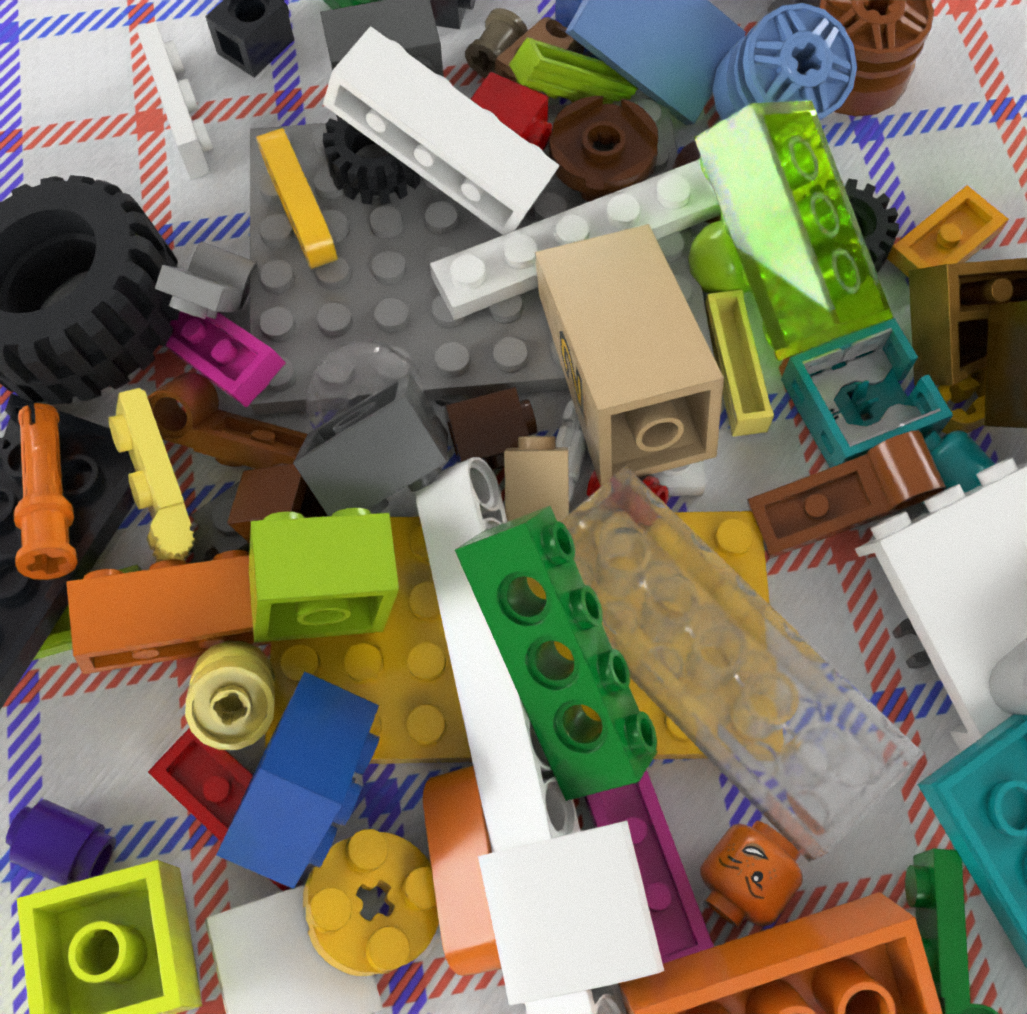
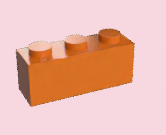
M226 551L216 555L211 561L191 564L178 559L163 560L152 564L149 570L122 573L116 569H100L87 573L81 580L66 582L73 656L83 675L200 656L211 646L224 641H245L254 646L271 644V641L254 643L249 583V552Z

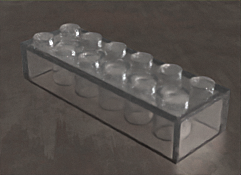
M627 466L622 468L561 521L573 539L575 547L574 561L583 582L594 590L600 601L603 614L602 626L612 649H617L623 655L628 666L630 678L768 821L796 847L798 852L808 862L829 853L924 755L912 741Z

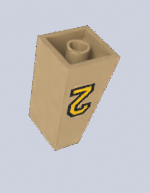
M647 224L535 252L539 297L600 487L717 457L724 377L650 225Z

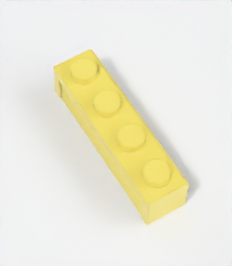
M743 290L707 294L705 309L714 359L724 377L722 395L731 434L736 437L768 432L774 418V413L770 405L748 318Z

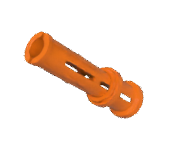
M34 403L35 423L32 422L31 409L28 405L24 406L18 414L21 438L23 498L18 502L13 513L15 525L21 530L22 548L17 551L15 557V566L18 572L25 577L50 580L68 575L76 568L78 563L76 550L69 543V527L74 521V509L69 500L63 496L58 426L60 417L58 410L48 404Z

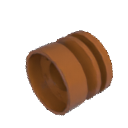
M820 0L819 8L826 10L846 30L854 45L857 62L853 89L843 105L834 112L858 117L875 115L894 106L907 88L915 68L916 59L921 54L924 42L930 33L934 16L931 0Z

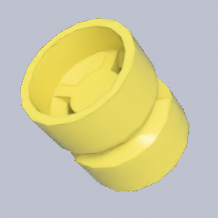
M224 641L211 646L198 658L191 674L190 686L187 692L185 717L191 732L203 744L218 750H239L253 745L267 733L274 718L275 675L270 659L258 647L245 641Z

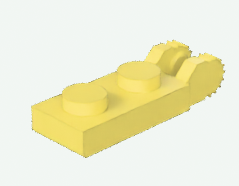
M141 388L120 392L118 394L116 414L109 417V427L116 449L119 453L128 451L135 472L128 474V479L136 506L139 510L149 509L152 523L146 539L150 550L154 551L152 556L156 557V562L170 559L185 561L184 559L188 558V553L193 547L192 543L195 540L193 538L194 531L190 530L192 524L146 392L141 390Z

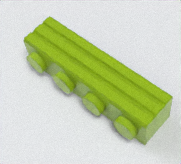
M526 37L509 63L518 84L532 90L544 92L553 99L562 97L575 102L585 97L603 96V104H612L614 101H621V99H631V96L638 90L637 87L602 60Z

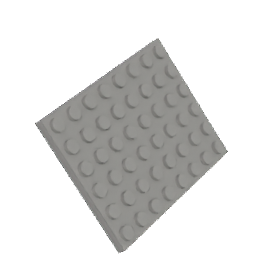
M651 98L629 99L628 101L634 102L649 113L658 128L656 169L649 178L672 170L678 153L670 109L656 103ZM614 101L612 104L621 106V101ZM569 104L548 106V122L552 124V131L553 122L557 114ZM326 123L250 129V260L257 262V267H253L250 272V334L271 347L286 362L272 378L269 385L250 403L255 416L351 408L408 373L412 374L428 401L441 400L440 397L446 395L479 397L516 387L518 394L569 390L539 297L538 288L454 320L431 277L430 263L500 237L502 234L422 176H420V184L416 189L407 185L408 195L404 198L399 199L395 192L390 193L391 203L381 204L380 196H373L372 205L363 204L360 193L357 194L354 200L346 197L344 188L339 191L334 185L333 178L330 176L323 145V133H327ZM280 128L284 129L327 224L338 260L314 269L309 268L268 174L256 136ZM599 141L593 142L594 149L599 151H610L614 146L613 143L603 145ZM548 142L546 148H545L544 151H543V152L545 153V155L548 156V157H549V142ZM378 144L368 145L356 153V155L365 158H378L389 154ZM554 174L516 230L585 204L587 201L581 197L579 191L565 185ZM691 227L659 238L657 242L714 357L702 286L690 274L688 255L693 242Z

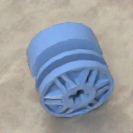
M806 3L782 5L764 16L746 36L741 38L726 53L716 68L712 90L716 111L726 128L733 134L745 136L756 141L764 148L781 146L840 108L853 89L857 71L854 45L843 25L826 10Z

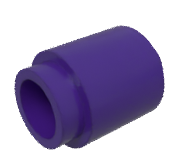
M44 799L33 808L24 807L16 815L8 829L6 844L11 846L9 859L12 863L58 884L67 885L102 875L114 852L116 839L104 833L105 827L103 824Z

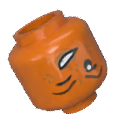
M755 821L752 827L740 823L734 824L726 831L700 867V876L705 885L712 891L705 900L706 904L736 928H739L745 919L758 926L771 925L779 917L803 882V874L796 863L800 857L799 851L779 832L761 821Z

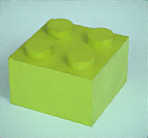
M346 508L333 513L332 516L304 518L300 513L287 511L270 514L264 520L251 521L249 583L254 643L383 632L399 591L390 513L371 514L369 510L364 508Z

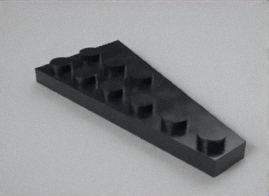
M14 394L10 395L5 409L10 419L3 438H0V710L67 608L66 582L81 580L84 575L91 571L135 503L128 479V474L135 472L129 452L119 453L116 449L110 428L58 410L60 417L58 426L63 496L69 500L74 509V521L69 527V543L76 550L78 563L71 573L56 579L38 580L25 577L19 573L15 566V557L17 551L22 548L21 530L16 527L13 514L18 502L23 498L21 438L18 414L24 406L28 405L31 409L32 422L35 423L34 403L37 402L20 398Z

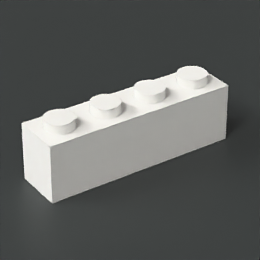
M371 26L332 70L323 101L325 107L502 235L517 229L560 166L546 156L538 146L527 142L500 122L492 112L481 108L454 88L446 78L432 72L409 55L400 44L386 38Z

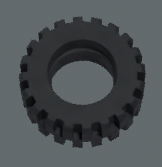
M70 175L68 181H65L61 177L53 176L40 179V185L31 187L24 184L11 190L12 196L0 202V384L8 391L15 392L20 398L32 402H44L45 400L48 404H71L73 397H77L80 401L95 399L102 396L101 390L110 386L117 390L130 382L128 376L140 367L144 371L155 360V356L152 353L159 345L165 347L173 333L170 322L171 320H178L180 311L169 306L172 295L155 289L162 265L178 268L177 258L130 194L123 193L118 186L107 181L98 179L95 181L90 177ZM88 271L84 279L71 293L55 304L40 310L44 301L58 286L73 276Z

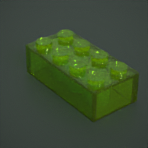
M812 100L751 103L694 137L701 155L700 166L702 172L712 184L721 208L722 225L726 233L733 240L742 264L743 281L749 291L753 293L763 319V334L768 344L774 349L778 361L893 319Z

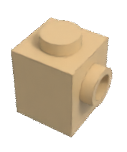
M555 436L518 437V448H507L504 451L505 513L507 522L551 506L556 520L569 527L568 447H556Z

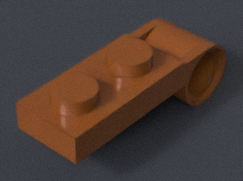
M183 373L147 397L162 440L193 448L194 452L215 457L218 463L226 466H247L259 469L272 467L276 464H293L308 435L218 409L219 397L214 385L206 377L198 373ZM177 401H179V402L183 405V407L185 408L186 412H184V411L179 407Z
M915 430L879 443L864 456L747 499V505L749 510L752 511L764 540L765 549L769 559L924 502L929 497L944 491L946 486L921 431Z

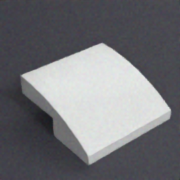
M628 821L478 856L509 1006L609 986L664 971Z
M305 884L246 903L205 919L226 1014H375L382 1011L383 1007L374 975L354 976L344 973L326 962L313 947L308 935L310 928L306 921V906L303 908Z

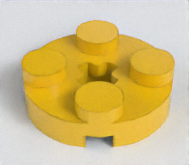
M363 829L356 832L353 836L337 842L330 848L321 867H313L304 887L303 908L306 906V921L310 928L308 935L313 947L331 966L350 975L373 976L375 974H387L412 962L428 947L439 924L431 864L415 845L395 834L379 832L374 829ZM377 886L385 892L384 901L389 906L387 916L377 913L369 921L360 914L364 903L356 894L360 887L370 891Z

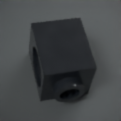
M223 0L205 16L217 54L254 78L294 41L289 19V9L284 0Z

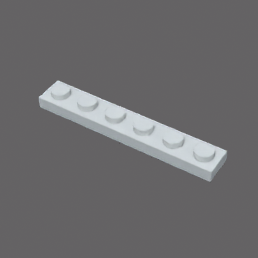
M732 146L430 263L431 277L453 319H460L516 295L538 288L535 252L647 224L650 225L657 240L756 201L760 186Z

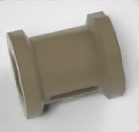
M496 8L492 10L485 20V31L479 39H475L473 43L469 44L465 51V59L468 65L483 78H486L490 72L495 73L496 58L528 31L522 19L507 9Z

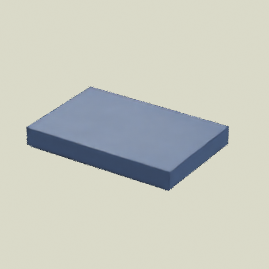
M583 0L565 33L656 103L670 109V114L683 124L692 125L695 124L713 92L716 68L726 53L745 36L746 31L708 0Z

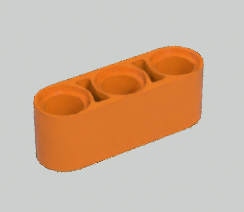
M469 766L429 778L423 790V809L442 947L450 968L457 975L461 976L502 969L478 856L492 853L474 766Z

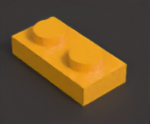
M966 185L894 244L887 259L907 277H909V270L944 264L965 263L1003 230L1009 219Z

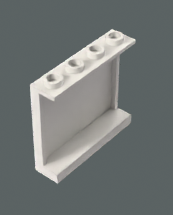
M1012 457L977 473L976 476L981 485L966 493L963 492L960 484L924 500L928 512L910 520L905 511L874 525L870 529L875 539L855 548L858 557L875 553L955 706L963 724L951 730L950 734L960 753L1013 715L1004 712L996 705L990 694L989 679L995 665L1027 638V461L1017 466Z

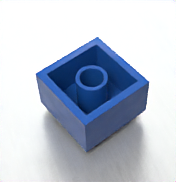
M304 671L257 765L216 855L292 889L295 888L308 864L320 868L337 832V828L331 825L332 822L344 827L361 793L362 786L355 783L356 778L353 775L354 772L360 775L364 774L378 745L380 737L369 731L379 705Z

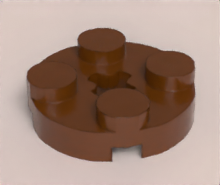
M603 96L585 97L572 102L557 114L553 122V131L549 137V158L560 165L555 172L556 176L571 189L579 191L581 197L590 202L647 180L654 173L658 156V128L649 113L634 102L621 99V106L615 104H603ZM599 141L603 145L613 143L614 146L610 151H599L594 149L593 142Z

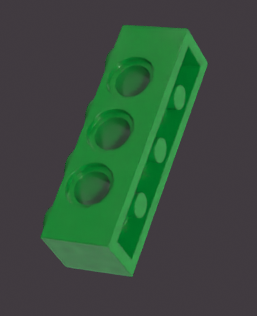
M551 506L485 530L456 548V555L565 801L639 782L657 754L655 728L649 716L645 712L639 711L629 688L630 674L627 663L617 649H612L602 626L603 614L600 601L594 590L584 584L574 561L575 547L571 534L563 523L556 520ZM527 577L533 578L541 584L546 593V599L537 597L530 590ZM554 641L564 644L571 651L574 661L560 655L554 645ZM581 705H586L595 710L601 721L593 720L586 715Z

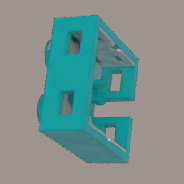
M895 318L790 357L781 381L829 468L864 456L879 443L909 431L919 430L923 437L932 430L940 434L953 417V413L929 374L919 379L908 397L902 389L899 381L906 378L918 356ZM854 392L850 399L848 394ZM869 413L871 419L863 421L860 415Z

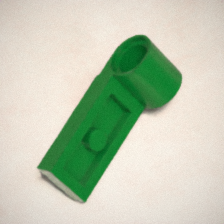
M935 848L914 855L913 865H909L906 871L905 894L909 907L916 910L917 925L942 1013L999 1014L988 1006L970 1003L961 857L956 850Z

